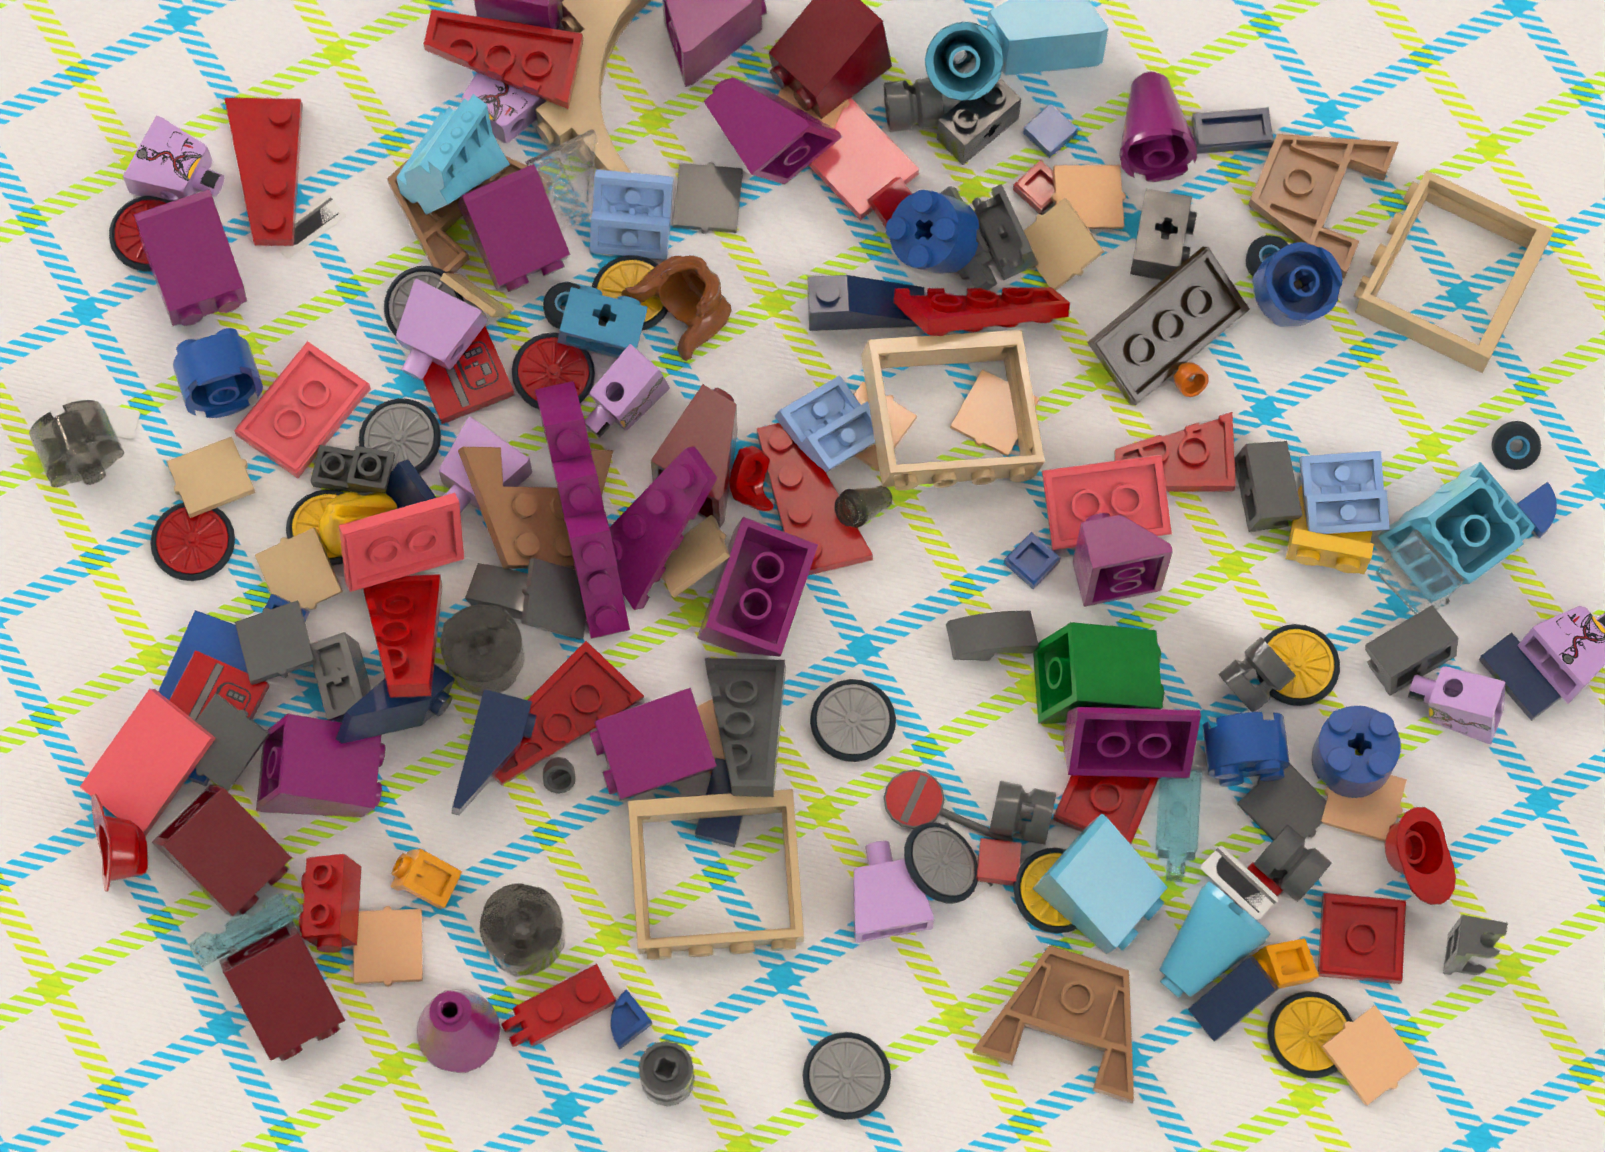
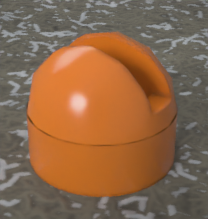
M1194 362L1181 364L1178 367L1179 370L1174 373V383L1178 390L1186 397H1194L1200 394L1206 388L1209 381L1208 374Z

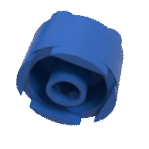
M924 189L918 190L906 197L897 206L892 218L886 224V234L890 238L894 253L904 264L932 273L957 272L971 261L977 251L978 242H976L977 229H980L974 210L966 202L945 194Z
M1296 242L1268 256L1254 274L1252 283L1254 296L1259 308L1274 324L1283 327H1297L1324 316L1334 308L1339 299L1338 296L1343 277L1338 262L1329 251L1305 242ZM1297 280H1300L1302 283V287L1296 289L1293 284Z
M222 329L215 335L199 340L188 339L182 341L176 347L177 355L173 361V369L185 407L190 414L196 416V410L205 412L206 418L229 416L247 408L250 405L248 399L255 392L257 398L262 393L263 384L250 345L246 339L239 336L236 329Z
M1348 706L1333 711L1323 724L1312 750V766L1317 777L1321 778L1334 793L1349 798L1366 797L1381 788L1393 772L1401 751L1400 737L1393 719L1388 714L1367 706ZM1355 749L1358 750V753L1362 754V756L1355 755Z
M1263 712L1238 713L1216 718L1217 726L1211 728L1208 722L1204 723L1202 729L1208 775L1219 779L1220 786L1241 785L1244 783V777L1260 776L1261 781H1274L1284 778V769L1290 766L1284 716L1282 714L1273 713L1274 720H1264Z

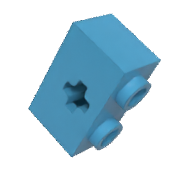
M581 286L579 289L571 287L557 343L618 358L629 344L636 349L638 348L648 307L640 305L641 303L631 297L619 296L618 299L604 296L600 290L593 287ZM601 316L608 317L606 326L598 325Z

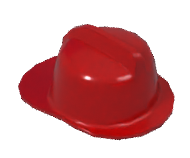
M93 794L91 800L93 822L102 857L103 886L105 892H108L110 881L141 876L146 873L148 869L147 841L142 830L132 821L105 816L97 794Z
M1414 807L1405 812L1399 823L1390 826L1385 840V855L1390 866L1395 871L1405 875L1411 891L1421 901L1429 905H1441L1450 899L1455 890L1456 874L1440 819L1433 811L1426 807Z

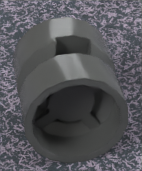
M929 78L916 79L914 85H909L906 80L884 83V103L889 132L911 130L915 123H918L921 128L938 127V119L944 115L942 93L932 85Z
M1262 637L1244 651L1245 659L1243 661L1234 660L1218 674L1251 712H1256L1270 700L1269 692L1272 689L1280 691L1296 677ZM1253 668L1264 680L1256 688L1245 677Z
M1000 781L989 833L1012 837L1017 832L1021 833L1022 839L1025 841L1045 845L1056 793L1034 788L1030 793H1026L1022 785ZM1022 805L1034 808L1031 822L1019 820Z
M1287 825L1253 865L1269 879L1278 877L1280 879V888L1298 902L1323 875L1332 862L1316 848L1306 849L1304 847L1305 839Z
M669 1041L655 1043L646 1049L640 1058L638 1069L642 1090L648 1099L657 1105L667 1107L678 1105L687 1099L693 1090L695 1081L692 1058L687 1050L679 1044Z

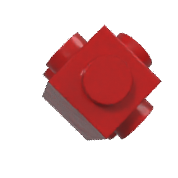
M345 854L306 858V871L301 878V887L304 893L303 912L299 916L301 937L316 946V949L321 952L335 953L341 951L344 946L357 945L362 866Z

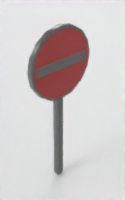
M916 769L903 771L894 776L886 786L883 798L885 810L890 818L901 827L915 829L919 825L935 822L940 815L993 839L1014 842L1011 837L989 833L990 828L944 809L945 798L943 788L935 777L925 771Z

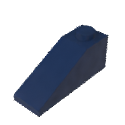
M851 275L808 276L809 331L918 327L914 321L894 304L895 288H909L910 296L925 295L924 287Z
M434 664L431 696L390 697L386 680L383 679L345 712L336 740L344 744L422 726L434 714L439 717L446 711L452 701V696L449 693L455 678Z
M484 689L451 814L460 815L517 752L523 737L531 739L537 715L529 713L532 701Z

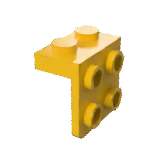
M1301 485L1298 489L1302 516L1299 519L1292 520L1285 559L1294 560L1309 566L1319 565L1335 568L1344 573L1365 574L1372 558L1374 544L1370 543L1372 531L1321 534L1308 531Z

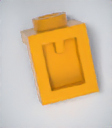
M421 848L410 850L406 854H401L395 862L391 873L395 877L391 887L397 891L406 890L436 908L443 909L446 907L462 871Z
M1305 938L1267 945L1251 955L1258 961L1279 989L1310 983L1319 977Z

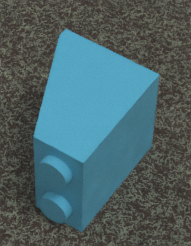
M1008 0L989 10L986 29L995 36L1002 49V72L1004 75L1098 66L1103 63L1109 27L1090 0Z
M1100 814L1084 828L1032 889L1075 925L1078 930L1105 954H1108L1116 947L1123 951L1139 933L1134 929V926L1142 917L1149 921L1165 903L1159 897L1168 887L1110 820L1103 814Z

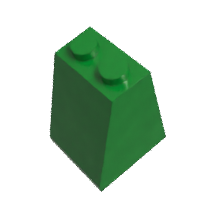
M1070 622L1038 643L1039 646L1033 652L1038 723H1066L1068 711L1076 707L1163 708L1164 687L1161 684L1159 663L1161 661V649L1157 642V630Z

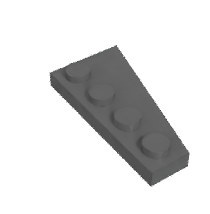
M705 658V667L732 796L774 797L786 674L785 660Z

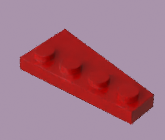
M441 574L404 576L363 588L389 696H431L442 595Z

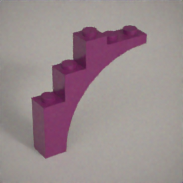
M574 381L535 389L590 638L628 631L630 627L611 532L604 510L585 420Z

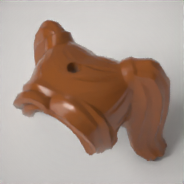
M694 255L673 256L664 260L652 269L639 283L633 287H626L621 293L622 296L634 298L640 303L657 295L663 306L678 321L688 326L681 336L677 347L678 353L684 361L691 359L693 352L699 346L707 342L722 329L732 311L731 305L721 294V282L718 275L708 268L702 258Z

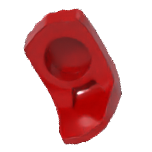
M754 446L739 449L730 474V491L735 501L759 511H770L774 505L763 491L764 479L770 458L762 450Z

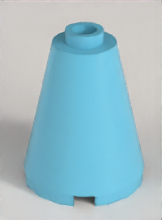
M971 22L953 23L941 29L929 43L925 56V68L932 85L946 97L955 100L978 99L990 92L1000 79L1003 66L1002 49L995 36L983 26ZM964 50V58L960 61H954L953 58L956 53Z
M1210 881L1201 888L1159 969L1165 975L1160 982L1178 998L1184 992L1192 997L1266 942V939L1271 935L1256 919L1233 902L1234 900Z

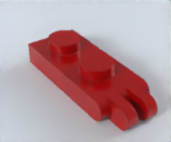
M595 964L515 1006L512 1009L515 1016L507 1019L501 1025L505 1032L512 1031L519 1026L523 1029L509 1038L512 1047L529 1041L531 1046H535L614 1005L616 999L601 970Z

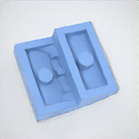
M596 169L594 176L593 213L591 216L590 253L621 256L632 255L666 260L670 237L674 177Z
M840 375L782 408L775 415L780 425L798 447L826 472L875 444L868 401L860 405Z
M1381 451L1299 457L1308 531L1321 534L1390 530L1387 490H1384Z

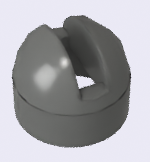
M556 757L550 759L545 764L542 775L543 784L547 790L560 794L572 789L576 781L575 769L566 758Z

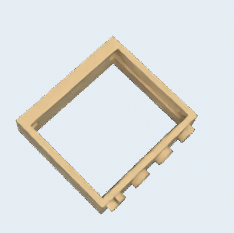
M1426 170L1419 184L1412 182L1411 186H1409L1403 202L1408 204L1404 214L1396 212L1386 232L1392 235L1388 245L1385 246L1380 243L1370 263V265L1376 267L1371 278L1364 275L1354 294V297L1360 299L1355 313L1483 373L1554 230ZM1425 201L1527 248L1479 345L1376 297Z
M1022 330L868 340L861 354L882 487L895 486L896 490H910L920 484H933L935 487L944 488L962 481H972L975 485H984L1003 478H1010L1013 482H1023L1037 475L1045 460ZM1004 360L1016 421L1020 456L897 465L881 368Z
M793 789L774 790V797L732 796V793L628 801L639 954H647L648 960H664L672 958V952L688 951L689 957H705L713 955V949L730 948V954H746L755 952L754 946L771 945L772 951H786L796 949V943L804 942ZM782 813L790 928L650 938L643 823Z

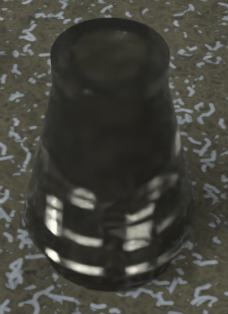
M882 485L872 488L846 489L835 501V514L843 525L855 528L861 527L882 510L891 506L892 494L887 487H882Z

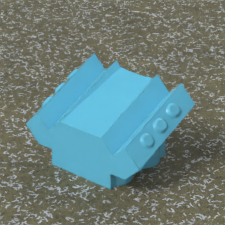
M473 94L469 101L464 98L457 109L453 110L448 107L445 113L440 112L397 175L400 194L412 204L419 202L426 215L448 205L510 165L492 133L487 104Z
M1481 462L1463 470L1456 479L1442 485L1434 492L1435 494L1418 506L1405 512L1398 521L1390 524V530H1382L1377 536L1431 602L1452 593L1463 584L1472 583L1523 545L1522 541L1530 536L1536 527Z

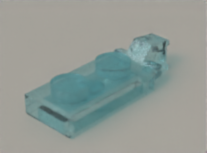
M1191 770L1190 778L1159 777L1155 850H1158L1157 858H1167L1166 881L1182 882L1185 874V860H1195V853L1198 850L1202 770Z
M283 893L277 894L261 904L263 910L253 916L248 917L245 913L227 922L224 925L226 931L220 934L204 932L196 938L189 946L200 966L203 968L228 953L232 954L299 917L303 911L294 894L292 893L287 897Z

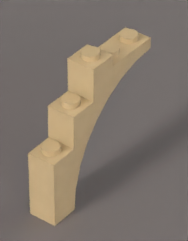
M564 0L561 2L563 14L561 23L564 29L570 32L583 33L584 41L569 110L549 101L536 108L538 125L535 127L546 144L554 143L561 153L572 146L577 157L583 163L589 161L595 169L631 173L616 152L604 125L601 110V87L608 59L619 36L635 15L652 0Z

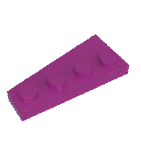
M695 446L685 448L609 527L622 593L634 610L645 607L650 598L647 595L655 582H659L666 570L664 567L665 562L672 550L678 549L684 538L682 532L689 520L695 519L717 480V476Z

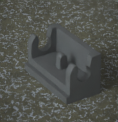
M1001 184L992 188V198L981 202V199L977 197L973 200L972 204L979 221L981 233L1003 280H1006L1039 263Z
M1287 441L1245 444L1234 459L1248 532L1288 527V521L1299 519L1302 516Z
M1431 605L1367 643L1365 651L1371 658L1367 663L1385 687L1386 692L1391 696L1411 684L1415 675L1423 677L1456 657L1458 636L1434 606Z
M345 632L311 644L316 664H313V669L327 720L341 723L345 712L372 690L359 642Z
M1461 915L1448 933L1443 974L1451 975L1453 972L1479 975L1486 971L1485 966L1480 964L1473 965L1469 960L1472 956L1481 958H1494L1498 956L1500 951L1495 949L1494 945L1501 936L1507 934L1508 923Z

